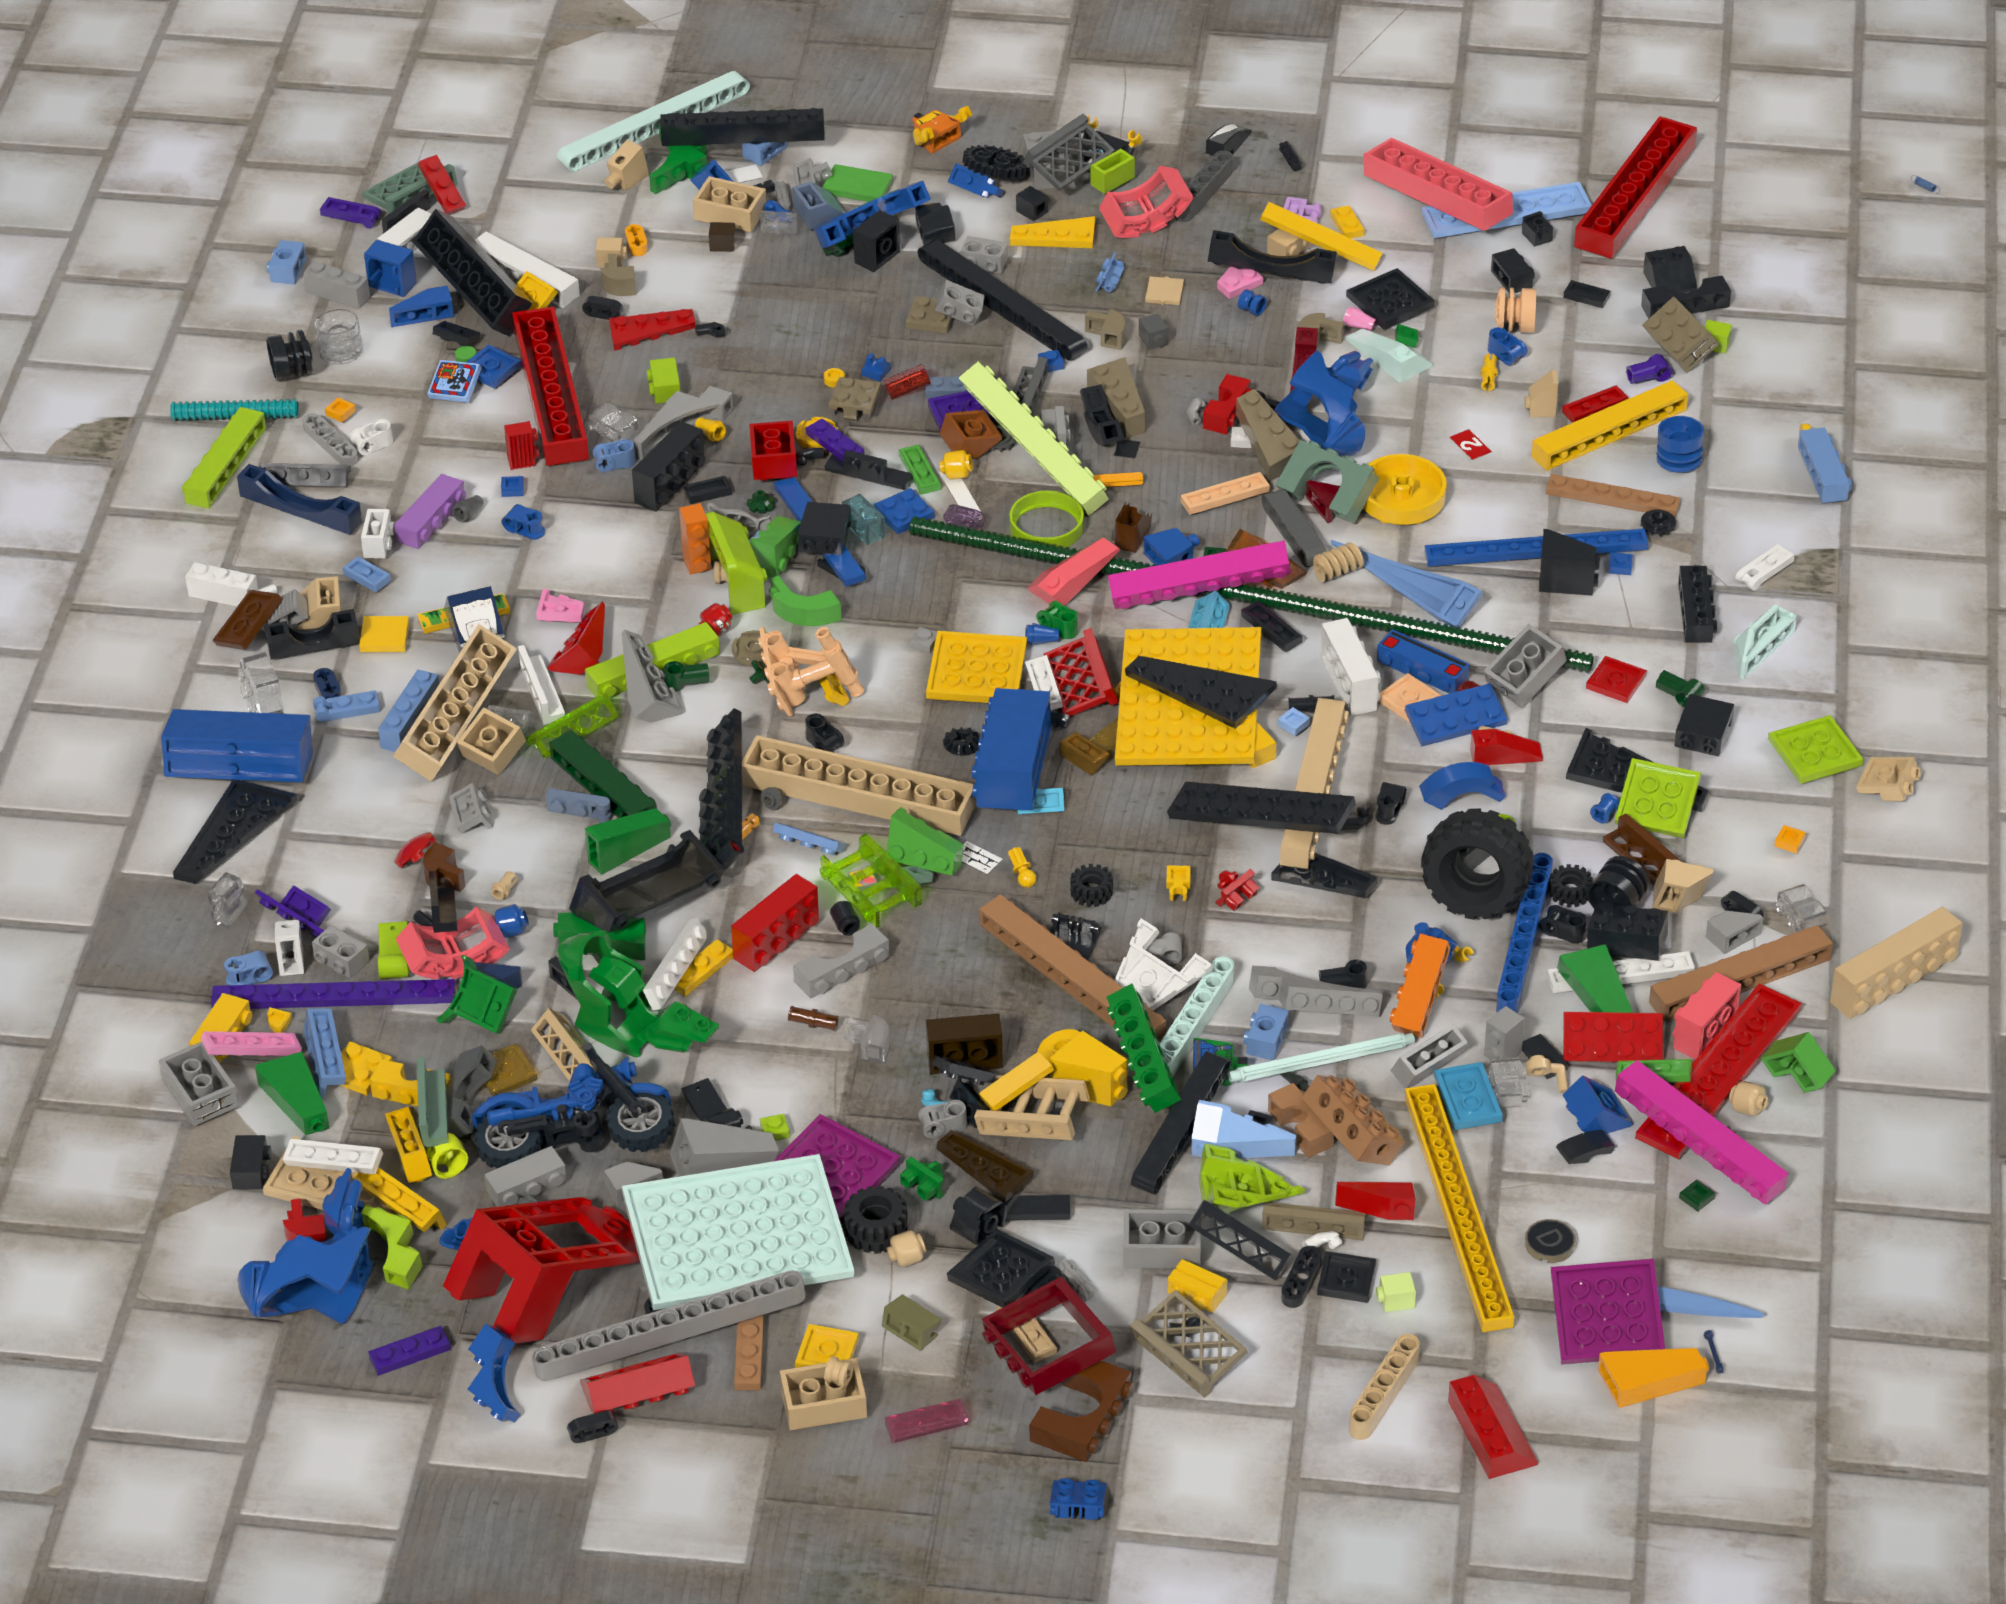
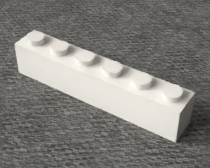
M488 232L475 239L514 283L517 284L525 272L528 271L558 291L551 302L561 308H564L580 296L579 282L574 276L555 268Z

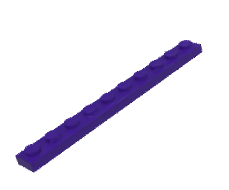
M455 979L213 986L211 1008H213L222 993L249 1000L250 1009L452 1003L455 998Z

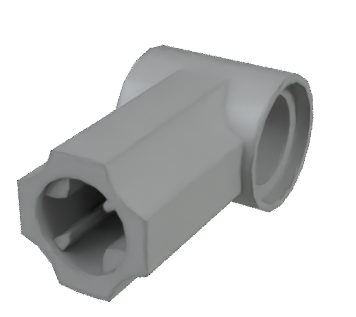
M1166 933L1160 939H1154L1146 951L1161 959L1167 965L1177 964L1182 959L1181 937L1176 933Z

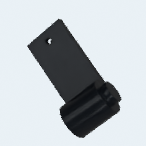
M709 1078L681 1088L683 1095L699 1121L741 1128L743 1124L741 1113L733 1108H726Z

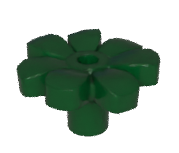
M763 490L756 491V493L752 494V499L747 500V506L752 513L757 511L758 513H765V510L771 512L774 509V497H769V494Z
M753 660L751 664L755 673L749 677L751 682L756 684L760 680H765L767 684L770 683L764 671L765 664L762 661Z

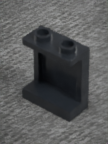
M807 502L797 534L798 551L842 555V543L846 528H850L852 524L851 505Z
M1689 694L1676 728L1674 746L1719 756L1728 726L1731 727L1735 704Z

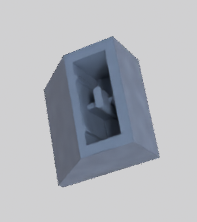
M813 182L792 187L793 207L809 229H813L817 225L845 212L831 192Z

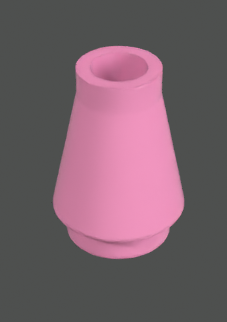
M1348 307L1343 322L1348 327L1372 331L1376 319L1356 307Z

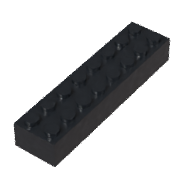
M435 209L412 242L493 330L510 337L514 331L512 312L529 310L533 302L453 216Z

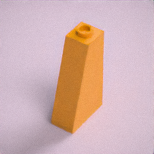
M1697 1348L1613 1351L1599 1354L1598 1371L1619 1408L1705 1384L1709 1365L1706 1358L1701 1357Z

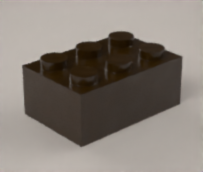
M999 1013L926 1019L927 1058L930 1075L943 1074L939 1072L940 1068L932 1065L934 1055L979 1065L987 1070L1003 1068L1002 1029Z

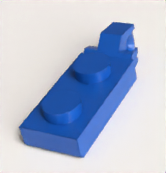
M955 163L948 179V183L982 197L988 198L992 194L1001 198L1004 191L994 186L995 181L992 178H988L986 175L981 176L980 173H974L973 170H969Z

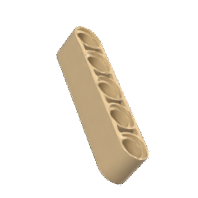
M1403 1334L1398 1337L1352 1407L1349 1417V1433L1353 1438L1365 1440L1372 1435L1419 1361L1420 1341L1415 1335Z

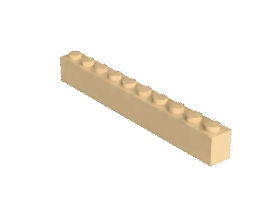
M1318 698L1295 791L1330 794L1331 785L1329 783L1333 784L1335 770H1332V768H1337L1338 755L1336 754L1341 752L1342 740L1340 739H1344V725L1348 724L1349 711H1345L1346 701ZM1285 829L1280 848V865L1308 869L1310 860L1315 859L1316 846L1314 844L1318 845L1320 832Z

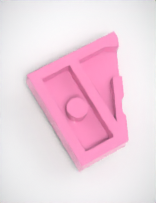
M1230 266L1217 281V289L1227 298L1231 299L1240 295L1245 289L1251 290L1262 285L1263 277L1252 269H1237Z
M543 589L536 612L537 620L546 622H582L585 610L584 602L570 599L562 594L558 598L550 595V590Z

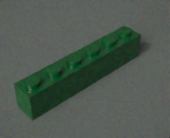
M573 730L549 742L551 759L591 795L609 798V810L617 818L654 808L657 809L656 802L652 797H648L642 792L637 784L634 785L623 772L618 771L613 766L611 761L602 757L596 748H592L582 736H578Z

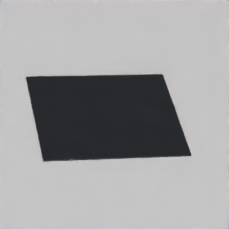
M1132 440L1119 441L1114 456L1135 458L1140 442Z

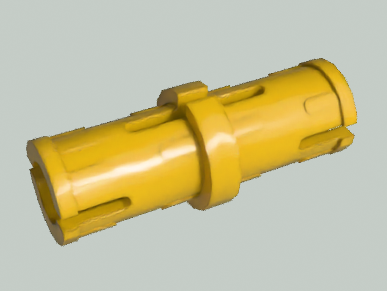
M1486 354L1483 358V367L1481 368V388L1486 391V386L1488 385V391H1492L1495 388V378L1498 373L1496 368L1497 357L1492 354V360H1490V354Z

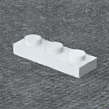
M1047 655L1026 661L1033 689L1050 691L1051 710L1063 707Z

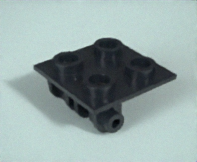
M1060 912L1053 914L1051 919L1053 925L1050 933L1061 938L1067 946L1077 950L1088 961L1102 930L1100 924H1097L1094 920L1083 919L1082 921V917L1075 921V916L1073 915L1069 920V915H1064Z

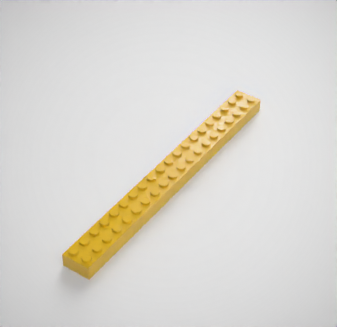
M1436 1085L1405 1088L1404 1099L1481 1331L1489 1332L1513 1328L1514 1315Z

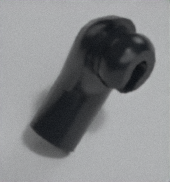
M1359 806L1357 808V815L1347 818L1341 830L1362 828L1370 820L1369 807Z

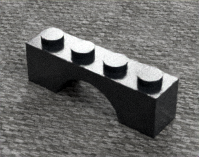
M1723 275L1704 278L1697 290L1688 293L1673 292L1664 286L1647 288L1642 290L1641 307L1648 319L1672 297H1675L1691 314L1730 307L1731 289Z
M354 609L333 612L324 625L309 631L295 629L287 621L264 625L271 660L360 644Z

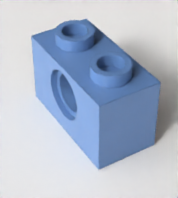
M279 241L277 248L273 250L271 261L267 263V273H270L271 282L295 285L306 261L304 242Z
M1260 1004L1257 1013L1253 1012L1251 1016L1250 1030L1246 1029L1243 1044H1246L1247 1055L1275 1060L1288 1028L1289 1010Z

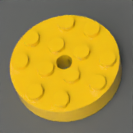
M1392 454L1377 458L1368 464L1375 469L1374 473L1379 477V480L1363 509L1382 523L1399 525L1421 524L1434 517L1443 508L1446 500V478L1442 470L1433 462L1415 455Z

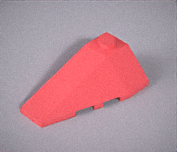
M1101 538L1042 572L1027 588L1048 604L1056 600L1065 606L1120 549L1105 538Z

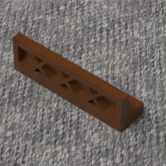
M1626 813L1619 816L1618 829L1603 836V842L1617 855L1625 856L1640 864L1647 872L1650 883L1653 886L1666 859L1681 861ZM1621 837L1626 841V844L1616 843L1613 840ZM1628 851L1639 852L1642 857L1631 856ZM1644 865H1654L1658 870H1647Z

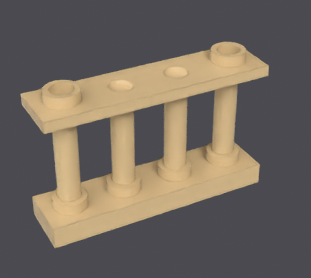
M996 1075L994 1082L1004 1075ZM1042 1078L1017 1096L1019 1099L1013 1112L1001 1111V1108L997 1111H992L991 1109L990 1111L977 1110L974 1118L979 1134L1073 1140L1075 1131L1070 1114L1076 1101L1088 1102L1090 1097L1085 1080ZM1029 1098L1042 1099L1036 1114L1023 1113ZM1053 1099L1065 1100L1059 1115L1047 1114Z

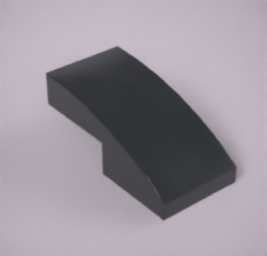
M1594 1130L1568 1138L1558 1143L1556 1148L1568 1164L1588 1163L1592 1155L1611 1154L1615 1145L1603 1130Z

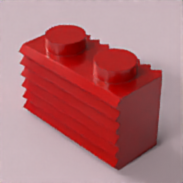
M530 421L504 425L507 459L510 470L535 467V458L539 457L538 445H534V441H538L536 428L531 427Z

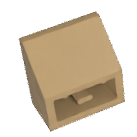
M338 576L315 578L300 592L308 602L307 613L309 618L297 624V629L309 630L319 628L328 621L331 613L342 611Z
M1666 859L1654 884L1652 908L1676 913L1701 898L1713 874V869L1702 865L1683 863L1679 860Z

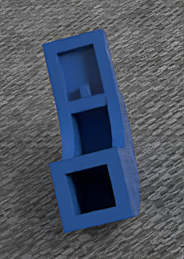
M1461 762L1446 766L1431 774L1419 785L1424 802L1440 810L1458 795L1468 792L1482 793L1499 802L1506 797L1502 781L1492 775L1490 766L1477 762Z

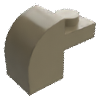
M608 254L609 263H605V268H600L603 289L615 296L636 295L634 266L618 267L617 254Z
M1110 309L1108 314L1087 311L1085 315V332L1101 335L1102 347L1121 350L1125 342V318L1121 313Z
M1325 313L1309 314L1299 322L1298 327L1318 328L1317 347L1320 340L1342 343L1344 322L1325 319Z

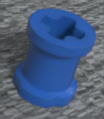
M1605 793L1602 795L1601 801L1591 808L1590 814L1598 823H1606L1610 819L1612 812L1618 810L1620 802L1616 796Z

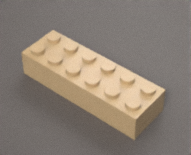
M1942 906L1834 969L1830 1003L1847 1018L1851 1019L1858 1014H1863L1875 1004H1880L1892 994L1899 993L1909 984L1916 983L1928 973L1935 972L1945 963L1952 962L1958 955L1963 923Z

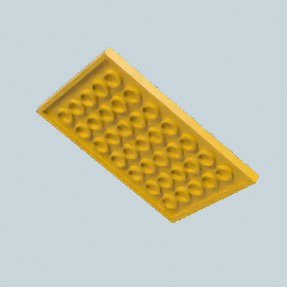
M1261 627L1125 629L1115 766L1254 764L1257 708L1235 729L1126 676L1125 668L1138 656H1144L1259 678Z

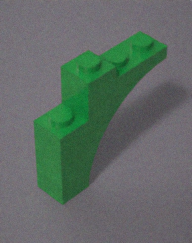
M659 123V137H660V141H661V130H660V123ZM706 145L667 146L670 151L667 159L657 170L649 174L650 191L657 194L686 177L691 180L697 171L707 164L705 155L707 153Z

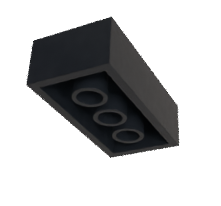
M680 421L632 469L635 504L657 512L680 490L687 480L692 478L699 468L703 467L706 460L704 456L703 429Z

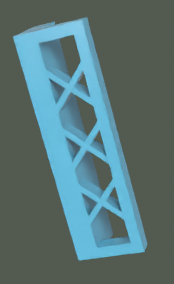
M1217 591L1196 600L1188 628H1224L1230 604Z

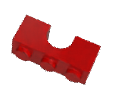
M1230 374L1225 375L1219 385L1218 401L1211 399L1203 411V429L1227 435L1231 427H1235L1237 423V398L1253 390L1250 389L1251 380Z

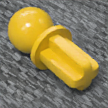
M1014 847L1008 851L1014 866L1013 872L1019 873L1018 883L1022 887H1032L1036 883V875L1032 870H1029L1031 864L1026 861L1021 848Z

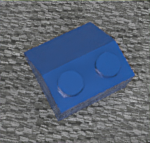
M1584 1075L1562 1095L1567 1102L1566 1108L1577 1118V1125L1583 1132L1603 1130L1605 1134L1633 1125L1632 1120L1613 1090Z

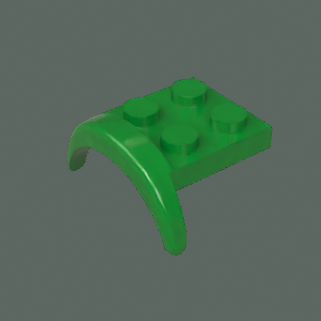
M462 955L464 972L459 990L450 1006L442 1015L437 1017L436 1021L447 1023L460 1016L491 1032L500 1034L518 989L477 970L475 962L471 958Z

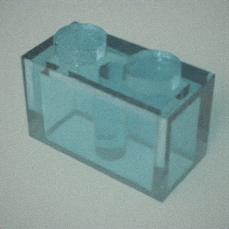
M861 494L842 501V504L851 505L852 524L849 529L866 545L885 537V517Z

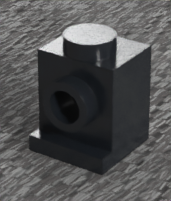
M1541 211L1523 216L1522 234L1534 247L1552 241L1553 227L1543 217Z

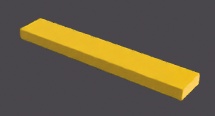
M1268 202L1260 218L1265 223L1323 249L1336 251L1337 255L1372 271L1375 270L1382 256V252L1271 202Z

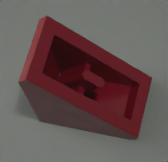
M1313 480L1306 481V499L1327 523H1331L1334 513L1329 509V506L1340 486Z

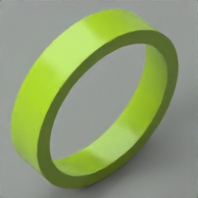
M1037 491L1027 494L1013 504L1009 514L1012 537L1016 536L1017 539L1022 537L1024 540L1030 539V542L1036 540L1037 543L1039 541L1043 542V544L1050 543V546L1056 544L1057 547L1059 545L1063 546V548L1070 547L1080 539L1084 529V513L1079 502L1073 497L1057 491ZM1042 507L1064 510L1071 514L1077 522V526L1070 532L1056 537L1032 536L1020 530L1016 524L1018 519L1026 512Z

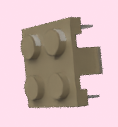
M839 377L829 402V409H833V415H835L838 407L843 408V419L857 421V410H862L863 414H868L869 420L881 389V382Z

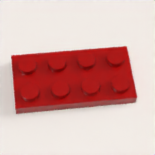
M1563 1012V1059L1566 1062L1618 1063V1061L1663 1060V1013Z

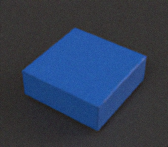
M523 476L501 477V496H524Z

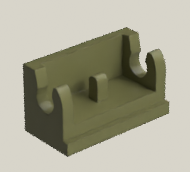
M902 1294L884 1307L882 1327L919 1351H922L925 1346L938 1336L937 1333L932 1331L941 1325L942 1319Z

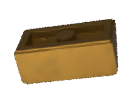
M1077 732L1060 741L1059 754L1091 776L1097 772L1109 757L1108 752Z

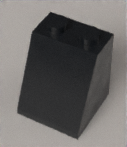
M1543 529L1539 592L1592 596L1593 587H1598L1599 574L1595 573V570H1599L1600 557H1596V547L1555 531Z

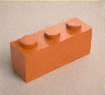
M701 503L680 507L682 553L689 574L711 570L708 519Z

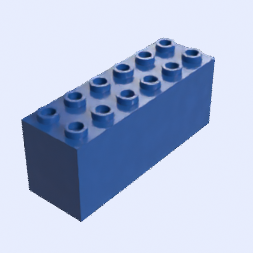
M995 688L993 697H989V710H986L985 724L982 725V737L979 738L978 744L979 751H976L975 765L972 766V779H976V784H973L972 795L973 798L977 799V807L1033 811L1036 791L1051 732L1050 691Z
M173 709L161 735L165 777L303 782L313 756L310 715Z

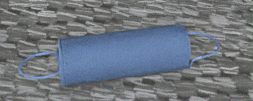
M1918 176L1913 182L1934 193L1936 187H1938Z

